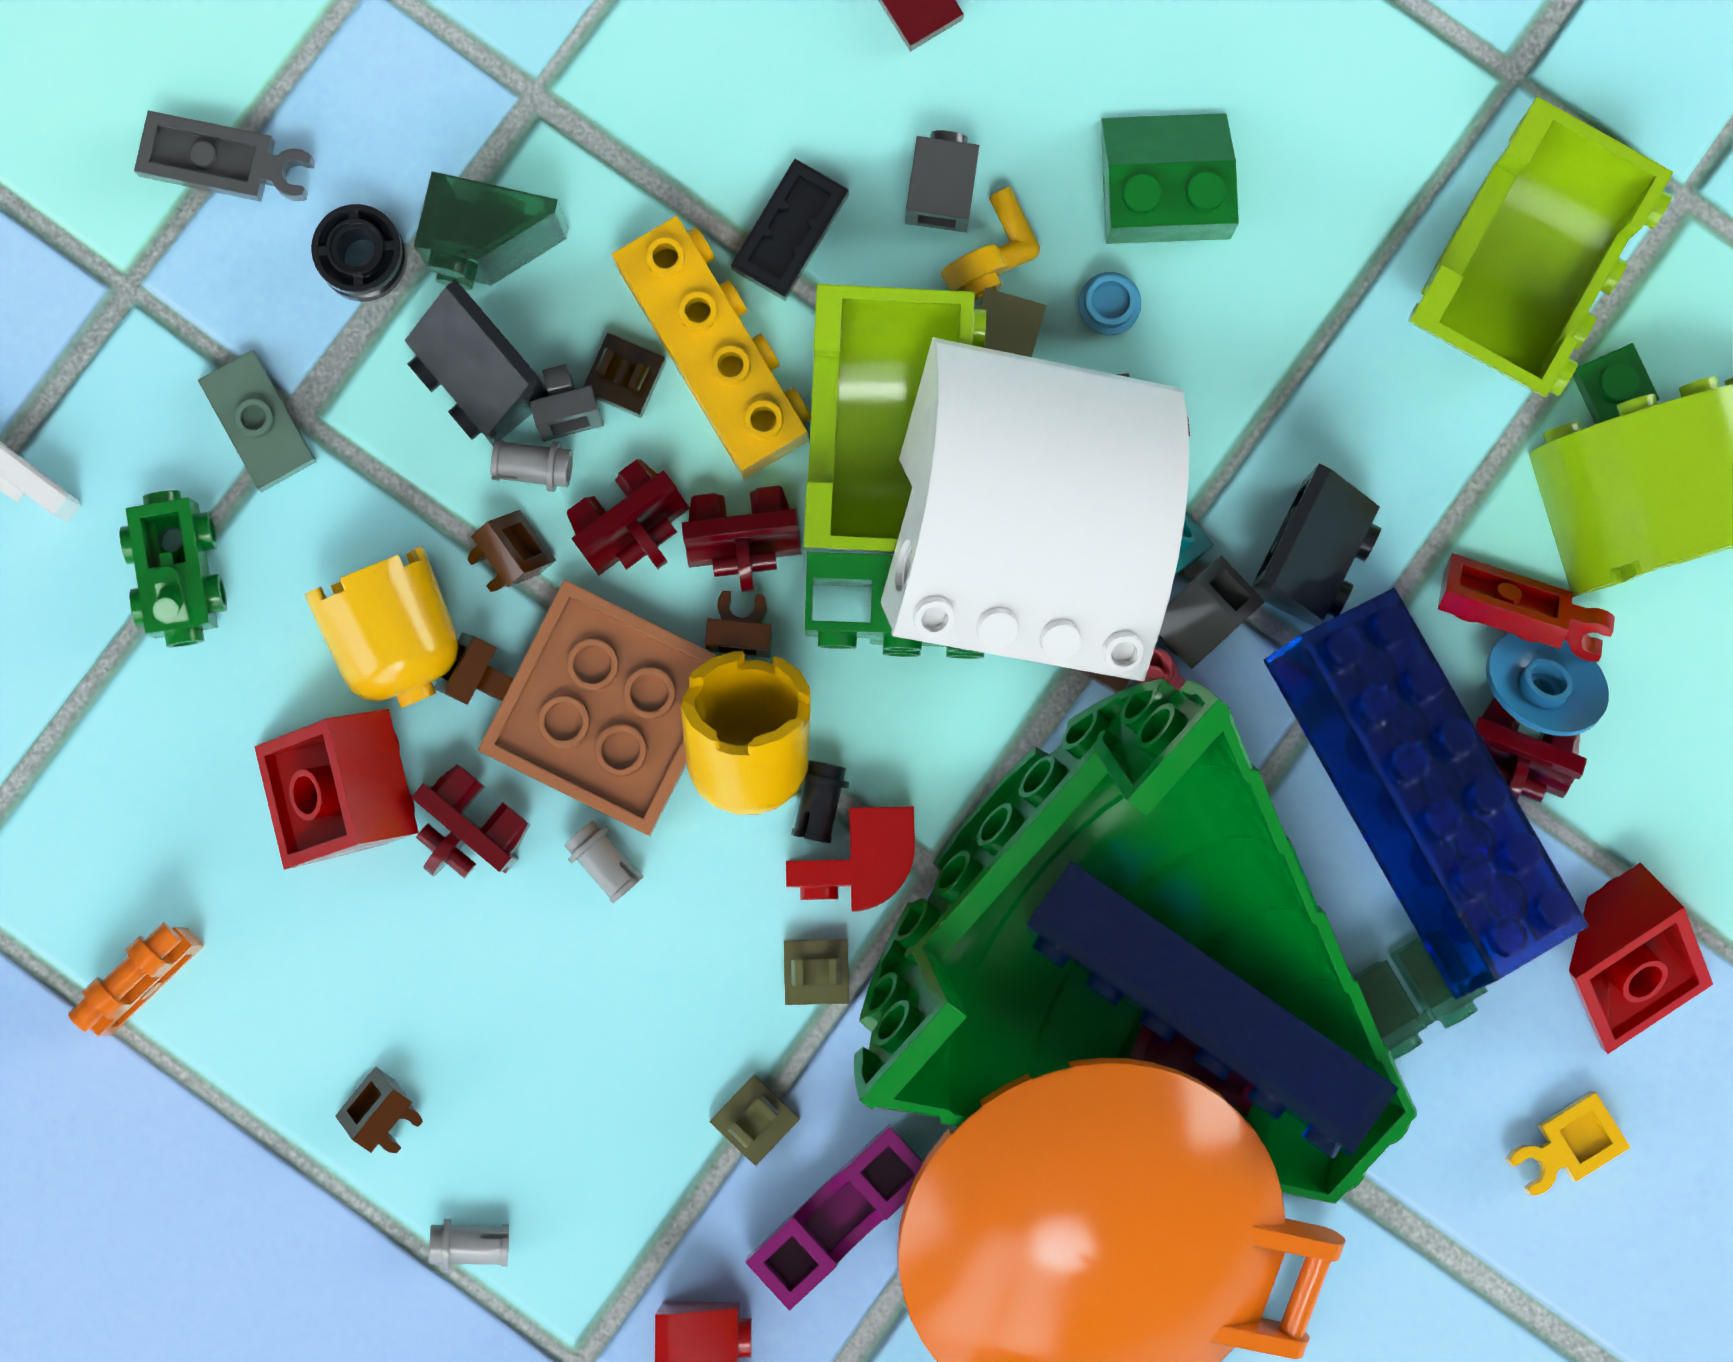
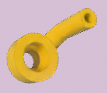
M1011 187L999 190L989 197L1010 242L999 247L996 244L979 248L947 265L940 274L948 290L975 292V300L981 299L985 288L997 290L1002 286L999 276L1004 272L1032 261L1039 255V242Z

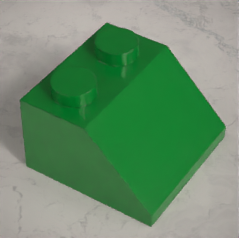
M1226 113L1101 118L1106 244L1228 240L1232 238L1239 224L1236 158Z

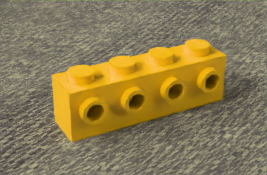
M675 216L611 254L617 270L744 480L809 442L808 432L804 425L811 421V414L794 387L783 392L771 372L780 366L774 352L761 333L751 339L739 319L748 311L729 279L720 285L707 266L709 262L715 259V256L697 226L686 231L678 216Z

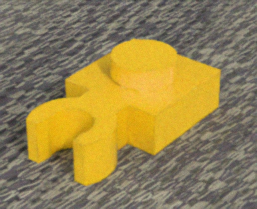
M1590 1091L1537 1125L1546 1142L1538 1147L1533 1145L1518 1146L1509 1152L1505 1160L1512 1167L1521 1164L1529 1158L1537 1161L1540 1168L1538 1177L1523 1187L1528 1195L1535 1196L1545 1193L1552 1187L1556 1180L1557 1171L1564 1168L1569 1178L1577 1182L1631 1147L1597 1093Z

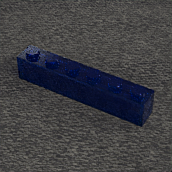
M1072 861L1026 924L1028 932L1036 938L1031 945L1035 952L1060 969H1063L1066 963L1070 961L1090 975L1084 985L1093 993L1115 1007L1121 998L1143 1013L1137 1021L1142 1027L1167 1044H1170L1175 1036L1197 1050L1191 1060L1200 1068L1222 1082L1226 1080L1229 1074L1233 1075L1251 1088V1091L1246 1096L1248 1101L1276 1120H1279L1284 1112L1306 1127L1301 1137L1332 1159L1335 1158L1339 1150L1348 1157H1352L1399 1089Z

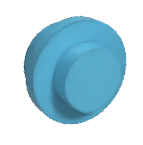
M1116 272L1100 273L1090 278L1083 286L1078 299L1079 314L1084 324L1093 332L1105 336L1119 335L1129 330L1137 321L1141 311V295L1135 283L1125 275Z

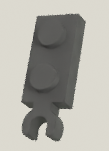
M148 110L134 172L139 177L259 202H262L266 184L275 186L278 192L288 200L305 201L308 197V191L303 186L287 183V173L295 166L314 169L316 161L309 153L301 149H288L278 155H273L275 141L270 135Z

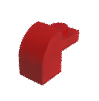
M914 806L849 808L850 860L786 861V887L800 888V900L839 899L838 887H851L852 912L869 910L883 904L902 887L913 864L915 853Z

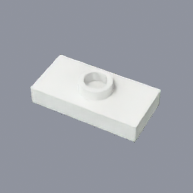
M0 441V491L17 503L26 494L49 513L69 523L80 509V501Z

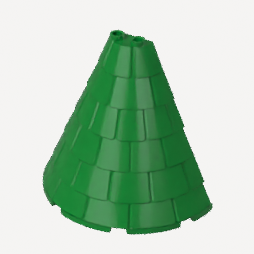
M1157 679L1118 691L1071 718L1063 735L1062 745L1050 755L1037 747H1034L979 802L934 860L933 864L940 871L935 882V888L927 900L921 898L914 902H908L880 956L866 993L859 1022L870 1032L872 1031L869 1050L862 1047L854 1054V1076L859 1101L870 1109L878 1107L939 1117L941 1124L959 1127L963 1121L982 1107L980 1103L982 1098L1026 1074H1029L1030 1078L1033 1079L1053 1071L1069 1068L1068 1062L1094 1058L1129 1059L1148 1007H1152L1271 1053L1247 1117L1243 1116V1118L1252 1125L1266 1147L1276 1169L1282 1193L1336 1204L1346 1192L1353 1190L1362 1182L1367 1169L1390 1145L1397 1143L1404 1137L1411 1122L1417 1116V1109L1390 1051L1381 1040L1358 981L1349 972L1327 915L1315 901L1290 839L1285 835L1260 772L1250 762L1229 710L1230 707L1208 688L1190 680H1186L1179 690H1175L1176 688L1164 679Z

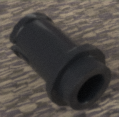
M809 760L796 821L791 835L823 843L832 842L831 834L841 789L848 788L850 783L844 780L846 768Z

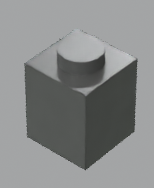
M932 131L930 138L917 136L906 205L905 224L967 233L980 145L967 143L968 137L966 135L953 131Z
M1221 555L1168 603L1159 635L1164 645L1173 654L1180 656L1193 669L1265 601Z

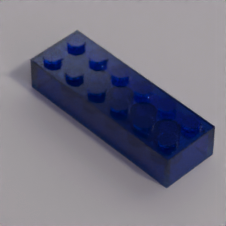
M1395 587L1302 633L1263 660L1455 1000L1498 981L1589 927Z

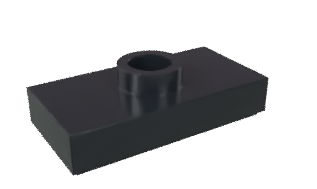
M794 159L730 265L731 270L786 301L848 198L849 189L801 161Z

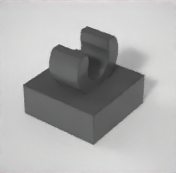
M567 364L542 370L548 397L529 402L535 426L543 442L604 426L599 404L591 385L575 389Z

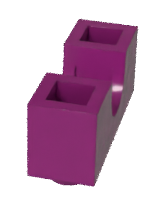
M888 1124L747 1256L745 1263L790 1311L838 1266L842 1258L883 1220L891 1217L905 1203L914 1178L924 1161L898 1132Z

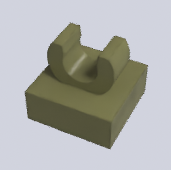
M848 939L784 941L785 1005L849 1004Z
M754 1074L709 1122L750 1162L757 1166L800 1120V1117Z

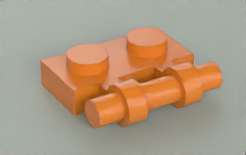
M163 922L146 939L139 936L125 949L128 956L103 980L96 977L82 991L85 998L67 1014L68 1017L84 1032L91 1029L97 1036L113 1035L204 947L203 943L188 928L174 927L172 929Z

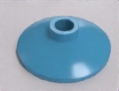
M1507 633L1495 643L1488 655L1486 676L1493 695L1512 717L1536 731L1555 736L1578 735L1593 728L1600 721L1608 707L1609 689L1601 668L1597 662L1585 661L1574 655L1565 639L1561 648L1558 649L1540 642H1528L1520 639L1515 634Z

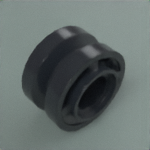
M350 204L331 211L318 224L312 238L311 253L317 271L332 290L346 299L367 302L382 298L399 284L405 273L407 251L403 238L392 221L384 213L371 206ZM359 240H368L375 244L374 255L368 263L358 267L345 264V253L352 243Z

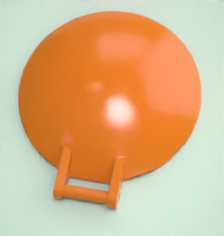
M1094 1058L1068 1062L1069 1068L1053 1071L1033 1079L1030 1078L1029 1074H1026L1001 1086L980 1100L982 1107L963 1121L954 1132L948 1129L941 1136L925 1158L914 1178L904 1204L899 1225L897 1242L898 1275L910 1319L921 1341L937 1362H1221L1235 1347L1290 1359H1301L1310 1340L1306 1329L1331 1262H1336L1340 1259L1346 1242L1341 1234L1330 1228L1285 1218L1280 1182L1266 1147L1252 1125L1227 1103L1219 1092L1200 1080L1176 1069L1153 1062L1128 1058ZM1285 1253L1305 1256L1282 1321L1262 1318Z

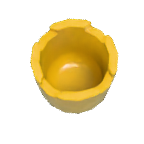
M423 546L405 554L409 565L403 566L398 554L339 578L340 582L330 586L334 595L326 598L322 587L304 594L343 680L349 689L362 699L377 702L396 697L401 708L437 694L432 681L448 673L457 660L459 650L457 634Z
M733 651L710 658L692 671L689 676V687L682 697L681 713L687 770L698 794L714 807L736 815H759L779 808L797 794L808 770L810 687L801 671L785 659L777 656L772 657V664L762 660H745V653L743 651Z

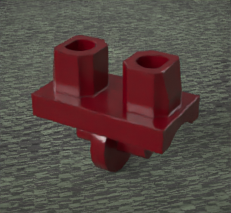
M636 459L621 470L615 479V482L625 494V499L606 512L595 496L585 497L568 509L566 513L576 534L571 538L598 576L619 561L627 570L646 555L653 565L660 569L668 561L658 547L677 533L671 523L690 509L664 470L657 474L641 459Z
M779 485L756 488L750 492L752 514L727 517L725 497L717 493L694 495L690 502L688 522H681L688 567L713 565L714 577L739 574L741 591L749 592L754 591L753 572L777 570L776 557L801 555L796 509L789 508L783 488Z
M1494 697L1481 717L1477 718L1462 738L1456 757L1484 767L1480 780L1500 787L1496 804L1503 809L1510 811L1520 795L1539 803L1543 800L1546 792L1564 798L1574 780L1582 777L1587 763V758L1578 755L1580 734L1555 736L1540 732L1539 739L1518 732L1521 722L1512 717Z
M458 764L441 776L433 786L423 783L411 797V799L451 831L444 837L428 823L418 833L416 839L433 852L424 864L423 869L434 877L446 865H449L465 879L477 865L460 850L465 843L498 872L507 874L518 861L512 853L522 842L531 824L502 802L485 824L479 827L464 812L485 786Z

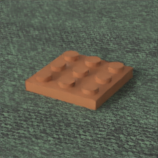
M564 579L477 751L651 837L687 765L681 702L689 687V676L692 671L710 658L717 657L718 655Z

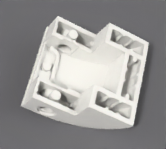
M933 337L899 461L912 485V491L880 602L892 628V636L1144 682L1169 602L1185 521L1189 480V433L1183 391L1179 387Z

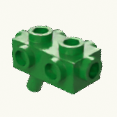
M179 490L146 494L142 496L143 505L125 508L128 526H122L119 530L120 544L125 562L127 564L134 563L138 588L130 589L129 592L134 622L137 627L144 626L145 634L155 639L165 637L166 647L168 648L202 643L205 641L203 630L219 628L216 613L227 611V597L220 574L210 575L206 553L207 550L217 549L216 529L212 515L209 511L200 513L199 504L189 497L182 498L181 491ZM177 529L182 534L181 547L175 552H168L163 547V537L168 531Z

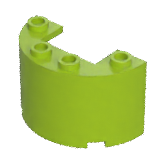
M1537 96L1508 140L1510 144L1501 153L1497 161L1494 162L1453 232L1421 291V294L1424 296L1420 303L1415 304L1408 322L1539 396L1546 398L1549 392L1559 397L1572 378L1578 362L1569 357L1574 349H1580L1597 320V317L1589 313V310L1600 291L1609 296L1621 279L1628 262L1621 259L1620 255L1629 239L1640 231L1644 225L1653 230L1662 218L1673 197L1664 189L1674 172Z
M817 284L804 547L895 552L912 491V485L899 461L932 338L985 347L986 310L974 309L975 292Z
M1717 376L1688 383L1679 387L1680 398L1660 404L1657 403L1655 394L1628 400L1617 405L1619 417L1584 429L1581 428L1580 422H1573L1542 433L1545 444L1528 454L1570 591L1573 592V597L1632 581L1652 571L1733 549V377L1725 380V386L1722 387L1719 386Z

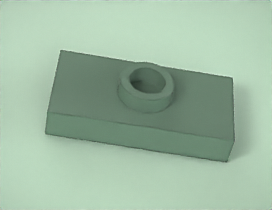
M254 350L197 380L260 492H264L317 462Z

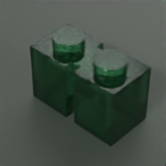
M1448 924L1434 927L1389 954L1390 959L1421 1009L1419 1013L1387 960L1381 963L1377 961L1353 975L1358 981L1381 1040L1387 1046L1393 1060L1420 1046L1423 1041L1418 1033L1426 1029L1428 1025L1440 1020L1444 1029H1447L1477 1012L1478 1008L1473 1000L1488 992Z

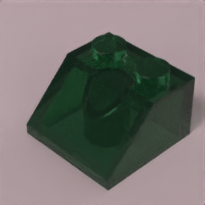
M431 171L414 248L428 270L437 274L436 282L447 286L456 279L465 290H472L474 282L492 286L566 240L569 225L558 199Z

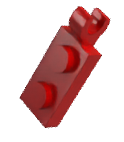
M1451 553L1443 572L1438 610L1453 614L1466 622H1478L1515 634L1522 640L1540 642L1558 649L1561 648L1565 639L1573 654L1585 661L1599 662L1602 656L1603 640L1590 637L1587 634L1599 633L1603 636L1611 637L1615 616L1604 609L1586 608L1572 604L1573 592L1454 553Z

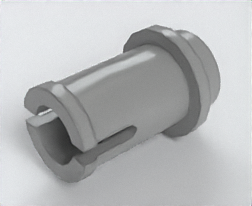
M496 440L491 456V479L496 481L501 479L546 485L547 491L555 492L557 486L568 487L570 484L573 468V451L562 449L561 443L555 441L552 442L550 447Z
M592 820L564 844V847L571 853L567 860L571 864L577 860L610 898V902L614 904L642 880L644 876L637 872L606 836L610 831L608 827L604 826L600 829Z
M444 1219L443 1225H431L429 1263L442 1264V1271H449L450 1264L501 1265V1267H508L509 1224H503L502 1226L451 1225V1219Z

